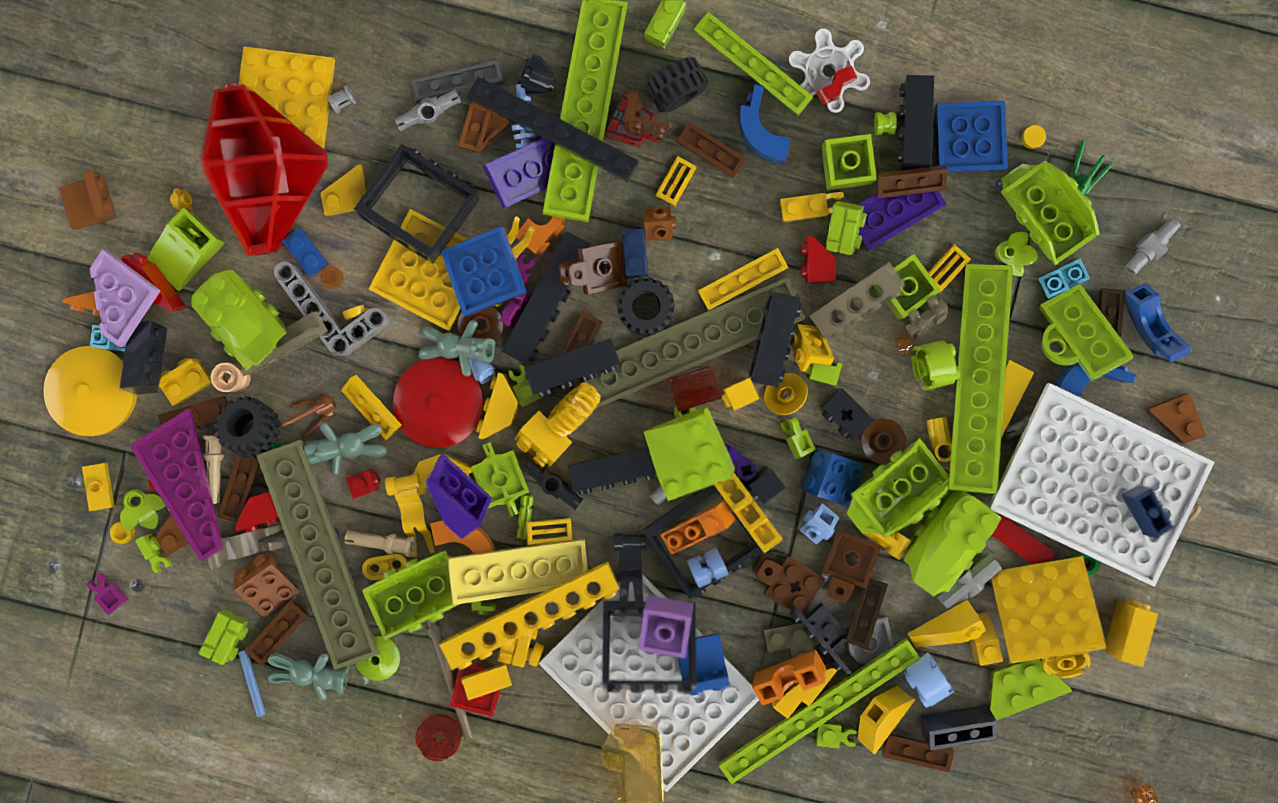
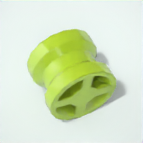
M876 112L874 116L875 135H881L882 133L894 135L897 124L895 112H889L888 114Z

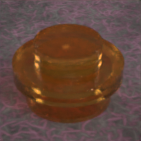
M335 266L326 267L321 273V282L327 288L336 289L344 281L343 272Z
M900 334V337L895 339L902 356L905 354L909 356L911 355L910 350L913 349L909 336L904 337L903 334Z

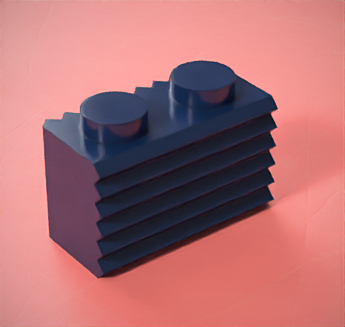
M644 229L623 230L622 243L625 259V276L628 279L648 277Z
M1138 485L1122 494V498L1143 535L1156 539L1174 529L1175 525H1171L1172 521H1169L1170 517H1167L1168 513H1165V509L1162 508L1163 505L1160 504L1161 501L1158 500L1156 493L1153 492L1154 489Z

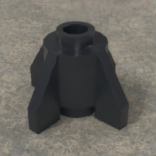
M533 54L531 59H526L525 68L518 84H521L520 87L525 89V94H546L547 91H552L556 79L553 78L554 73L542 57Z

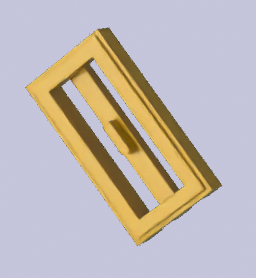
M677 156L655 196L675 207L697 166ZM678 164H683L667 194H662ZM686 168H690L675 198L671 199L670 197Z
M955 244L928 271L929 275L932 276L954 251L957 253L933 279L941 291L971 260ZM960 257L964 259L941 285L937 283Z
M571 518L525 522L527 545L572 540ZM566 523V527L532 530V526ZM567 532V536L532 539V535Z

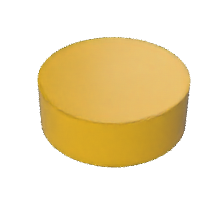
M1038 125L1029 126L1021 135V141L1028 149H1036L1042 146L1046 140L1044 129Z
M360 305L342 313L345 320H350L364 314L366 308L364 305Z
M121 521L117 522L110 529V537L117 544L128 543L135 537V528L127 532L123 528Z
M535 644L528 663L529 665L538 666L544 645Z

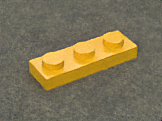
M357 375L348 380L341 389L344 395L371 424H380L382 426L380 434L385 440L392 437L400 428V422Z

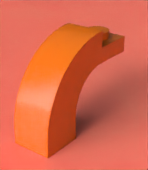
M443 519L430 523L435 546L449 542H458L469 547L474 554L496 551L492 540L480 527L461 539L444 524Z

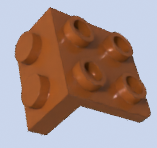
M93 170L83 172L84 180L60 187V194L69 225L74 230L116 219L114 204L109 195L107 181L104 175Z
M271 550L258 555L252 563L240 568L233 575L234 591L263 617L268 616L299 593V588L277 568L276 555Z

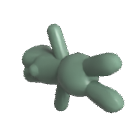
M471 320L468 323L462 337L454 333H442L433 327L425 326L422 328V335L429 340L437 342V346L423 347L418 355L421 359H431L440 356L449 359L459 357L462 374L467 377L471 375L469 359L487 363L493 361L495 341L490 338H471L478 325L475 320Z
M321 422L319 428L326 438L306 440L304 443V452L310 464L332 459L331 473L333 475L340 473L342 456L350 459L360 455L382 457L387 453V447L382 444L363 443L381 433L382 426L380 424H372L358 433L347 432L338 438L328 423Z
M274 653L269 656L268 662L275 667L286 670L272 672L268 677V681L270 683L293 682L297 686L302 687L313 684L318 698L324 701L327 699L326 690L333 689L339 694L344 693L348 682V667L345 666L334 670L333 666H325L329 658L326 653H322L319 656L315 665L308 660L293 661L286 656Z

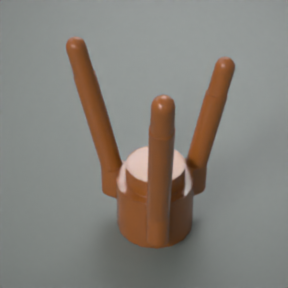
M322 393L316 397L291 405V408L314 404L313 407L284 421L281 425L285 427L315 411L319 416L323 414L324 416L302 436L303 439H306L319 427L321 422H325L328 418L335 415L333 411L337 409L336 404L328 393L325 395Z

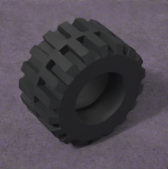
M686 57L671 63L656 73L647 83L646 89L658 111L663 113L673 111L692 101L706 89L709 81L696 58Z
M641 277L638 280H632L622 289L618 298L617 309L621 322L629 331L644 336L656 334L664 330L673 317L675 308L674 297L670 293L669 288L662 284L660 280H654L651 277ZM640 294H651L659 302V312L650 320L639 319L633 312V301Z
M245 396L244 398L237 397L235 402L229 401L227 407H222L221 415L216 417L218 423L215 424L214 429L218 430L215 433L216 438L219 439L218 442L224 448L243 458L249 457L252 459L256 455L264 453L265 450L270 451L272 449L270 446L277 442L276 436H280L278 427L281 426V423L277 420L279 418L277 413L260 400L250 396ZM254 419L251 430L242 436L244 426Z

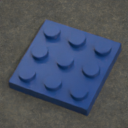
M1005 101L937 103L935 105L937 166L945 165L947 173L1003 171L1008 169Z
M498 227L441 251L463 316H468L527 293L504 227Z

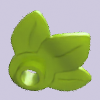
M1026 232L1011 234L1008 241L1000 243L995 250V256L998 261L1005 265L1013 266V276H1023L1024 266L1033 264L1038 259L1036 250L1032 246L1027 245L1029 234Z
M131 490L123 498L124 509L120 513L121 524L127 532L134 529L138 523L145 528L156 529L159 521L156 511L161 510L166 505L162 498L156 494H145L141 490ZM134 497L140 499L138 505H133L132 499Z

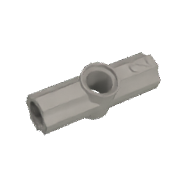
M987 553L970 567L968 571H963L948 593L946 591L941 592L936 598L948 611L961 604L967 598H972L980 593L984 588V584L1002 568Z

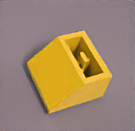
M538 411L520 429L515 440L519 449L525 453L528 451L534 457L533 461L541 468L549 469L571 445L572 441L567 437H561L549 427L548 419Z

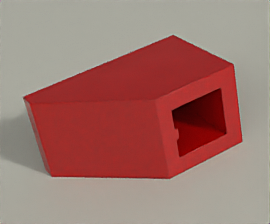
M807 236L805 242H801V255L805 256V265L801 266V277L805 278V284L834 283L836 281L835 257L813 236Z
M270 491L248 499L235 526L236 532L244 529L245 533L259 529L258 524L265 522L268 526L280 522Z

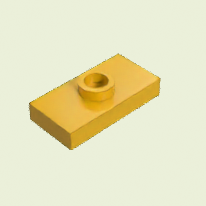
M108 463L82 467L89 511L115 507Z

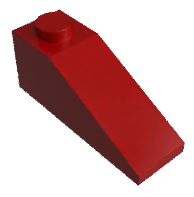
M140 253L122 256V262L161 290L153 303L169 312L185 309L186 305L156 264L147 260L148 258Z

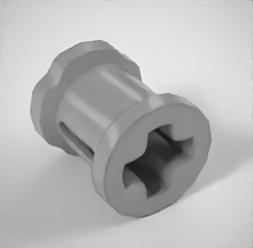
M345 85L344 89L333 95H327L330 105L337 114L340 113V109L350 104H357L356 98L348 85Z

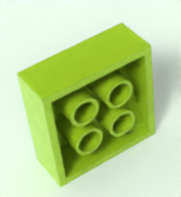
M707 406L644 431L659 482L668 501L732 478L735 467Z

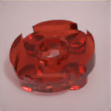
M445 714L428 716L418 727L415 736L417 748L419 747L422 755L431 761H444L454 755L462 740L459 722ZM440 732L445 737V740L443 739L440 743H437L433 734Z

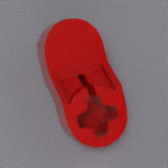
M853 66L838 70L833 75L832 84L816 92L821 105L837 100L840 97L842 87L857 80Z

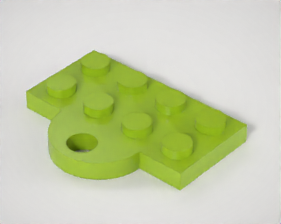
M1081 284L1040 305L1039 309L1051 324L1045 330L1041 340L1043 353L1050 361L1063 366L1079 363L1089 379L1093 381L1132 360L1134 357ZM1053 343L1059 344L1062 347V351L1055 353L1050 350L1049 345Z

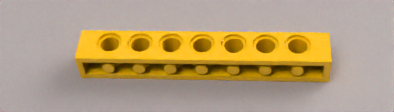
M606 561L444 639L440 647L451 670L457 667L459 670L464 669L472 664L471 660L478 657L480 660L492 655V650L500 647L501 650L508 648L513 644V640L519 637L524 640L534 634L533 631L540 627L544 630L555 624L554 621L561 617L563 620L576 614L575 610L582 607L584 610L589 609L597 604L596 600L602 597L607 600L617 595L616 591L620 589V585L609 562ZM590 582H597L600 585V590L591 592L587 585ZM569 592H576L580 599L576 602H570L567 599V594ZM555 602L559 609L556 612H550L547 610L546 604ZM534 612L538 619L535 622H530L526 619L525 614ZM513 622L517 630L514 632L507 631L505 623ZM492 632L496 640L493 642L487 641L484 633ZM470 642L474 645L475 650L468 652L464 649L463 644Z

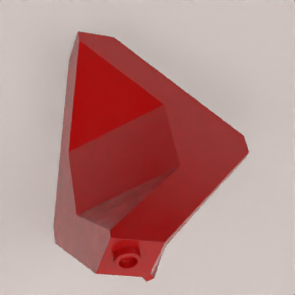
M245 84L224 85V88L214 89L201 153L203 172L247 256L277 253L283 244L282 241L286 239L329 165L327 153L254 90L246 87Z

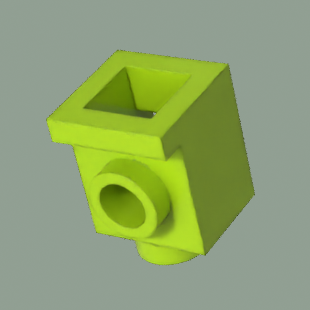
M810 363L805 373L808 374L807 379L836 386L842 364L834 363V366Z

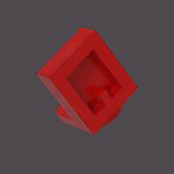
M373 468L345 478L353 499L380 490L381 480Z

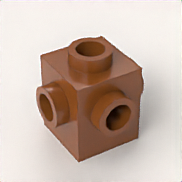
M670 207L643 209L645 240L662 241L673 239L672 230L677 229L676 216H671Z

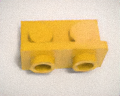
M796 325L795 335L793 338H790L789 345L800 371L806 372L810 363L831 365L835 358L826 338L823 337L817 326Z
M185 358L177 363L178 367L174 370H167L161 373L159 387L172 406L179 405L212 383L210 375L199 359Z

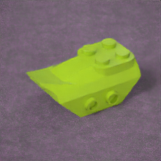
M1044 161L1039 165H1026L1022 163L1001 178L1003 184L1001 193L1017 213V220L1028 228L1031 239L1054 265L1100 234L1090 200L1080 193L1077 189L1078 185L1072 177H1068L1065 172L1049 162Z
M224 270L212 275L194 292L191 297V304L211 328L210 334L225 345L223 347L225 352L231 357H235L247 371L252 365L257 366L276 348L277 342L287 332L283 321L278 317L279 311L272 304L268 305L264 301L266 296L259 289L256 288L254 290L233 270Z
M920 438L903 452L899 450L890 457L891 462L886 466L882 464L872 472L874 476L851 494V505L846 513L862 534L877 533L886 538L910 523H917L923 518L922 513L928 508L929 510L935 508L941 502L939 499L946 494L949 489L950 476Z
M953 490L935 508L927 512L926 516L928 518L923 525L919 524L914 530L913 535L915 536L911 540L912 543L904 558V561L910 566L912 581L932 596L944 591L947 593L950 591L963 571H968L972 566V559L976 553L979 554L985 548L986 541L1001 520V517L992 509L965 491Z
M443 551L420 562L416 558L405 563V569L397 572L395 568L383 574L384 579L362 590L384 640L407 629L409 633H412L422 628V622L429 619L433 623L444 617L443 612L459 605H453L448 557L453 556Z

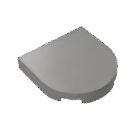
M884 615L877 618L868 650L847 643L850 655L858 663L866 665L894 646L887 616Z

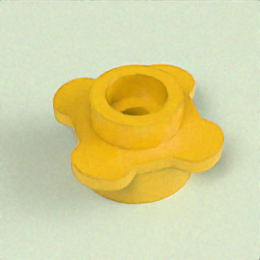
M175 188L170 196L172 206L178 211L183 207L192 210V198L186 189L180 190Z

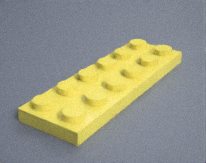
M584 539L448 557L453 605L543 592L588 571Z

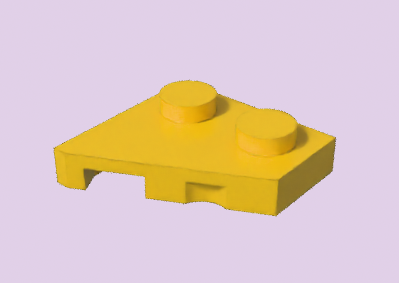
M357 165L321 192L325 216L355 211L354 207L367 191L363 165Z

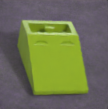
M183 207L167 224L149 253L147 260L156 264L167 281L177 291H180L226 242L194 211Z

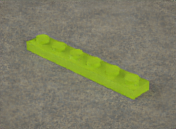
M707 12L695 27V33L760 86H764L765 90L797 116L813 99L810 93L710 12Z

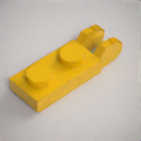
M843 192L820 193L780 199L783 222L827 217L832 214L833 207H827V201L839 200L844 197Z

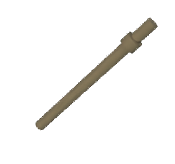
M428 619L426 620L428 625L426 630L429 638H432L452 697L456 681L440 647L442 642L440 634H442V631L436 621L431 623ZM454 707L465 740L472 738L473 733L465 710Z

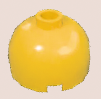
M1089 652L1042 659L1045 672L1048 675H1051V673L1057 674L1058 678H1072L1084 673L1083 668L1091 665Z

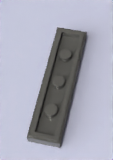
M499 59L411 79L416 103H420L422 99L427 97L443 96L454 89L457 90L458 94L469 92L478 76L494 85L504 84Z

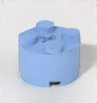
M928 652L921 656V659L903 670L907 681L913 689L916 688L915 690L926 708L932 707L955 692Z

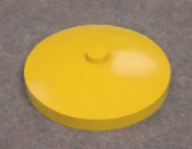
M92 346L77 347L62 354L50 367L44 382L45 404L54 421L63 429L81 436H100L122 426L132 414L137 401V395L120 389L124 359L109 349L93 348Z

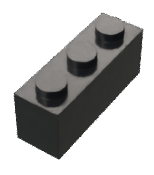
M152 320L142 321L138 324L126 342L120 389L135 395L158 393L167 333L166 327Z
M988 705L921 715L922 736L930 751L997 740V720Z

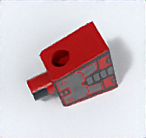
M623 93L605 131V138L635 147H641L645 138L657 143L658 140L651 138L649 134L642 133L641 136H634L628 134L627 130H624L628 96ZM641 106L640 118L653 120L654 114Z

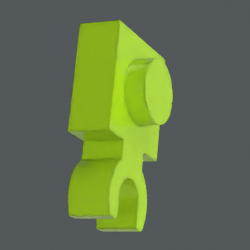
M520 365L521 375L517 377L510 370L509 376L517 381L518 384L512 388L521 406L525 407L543 397H540L539 393H532L529 382L526 379L525 367Z
M825 722L817 727L815 744L820 747L839 748L840 742H844L845 745L854 747L856 745L855 741L848 740L847 737L849 734H857V731L852 727L841 730L840 723Z

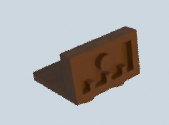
M629 91L624 118V130H627L628 134L634 136H641L644 133L651 135V138L657 140H664L665 137L669 138L672 123L640 118L642 101H638V93Z

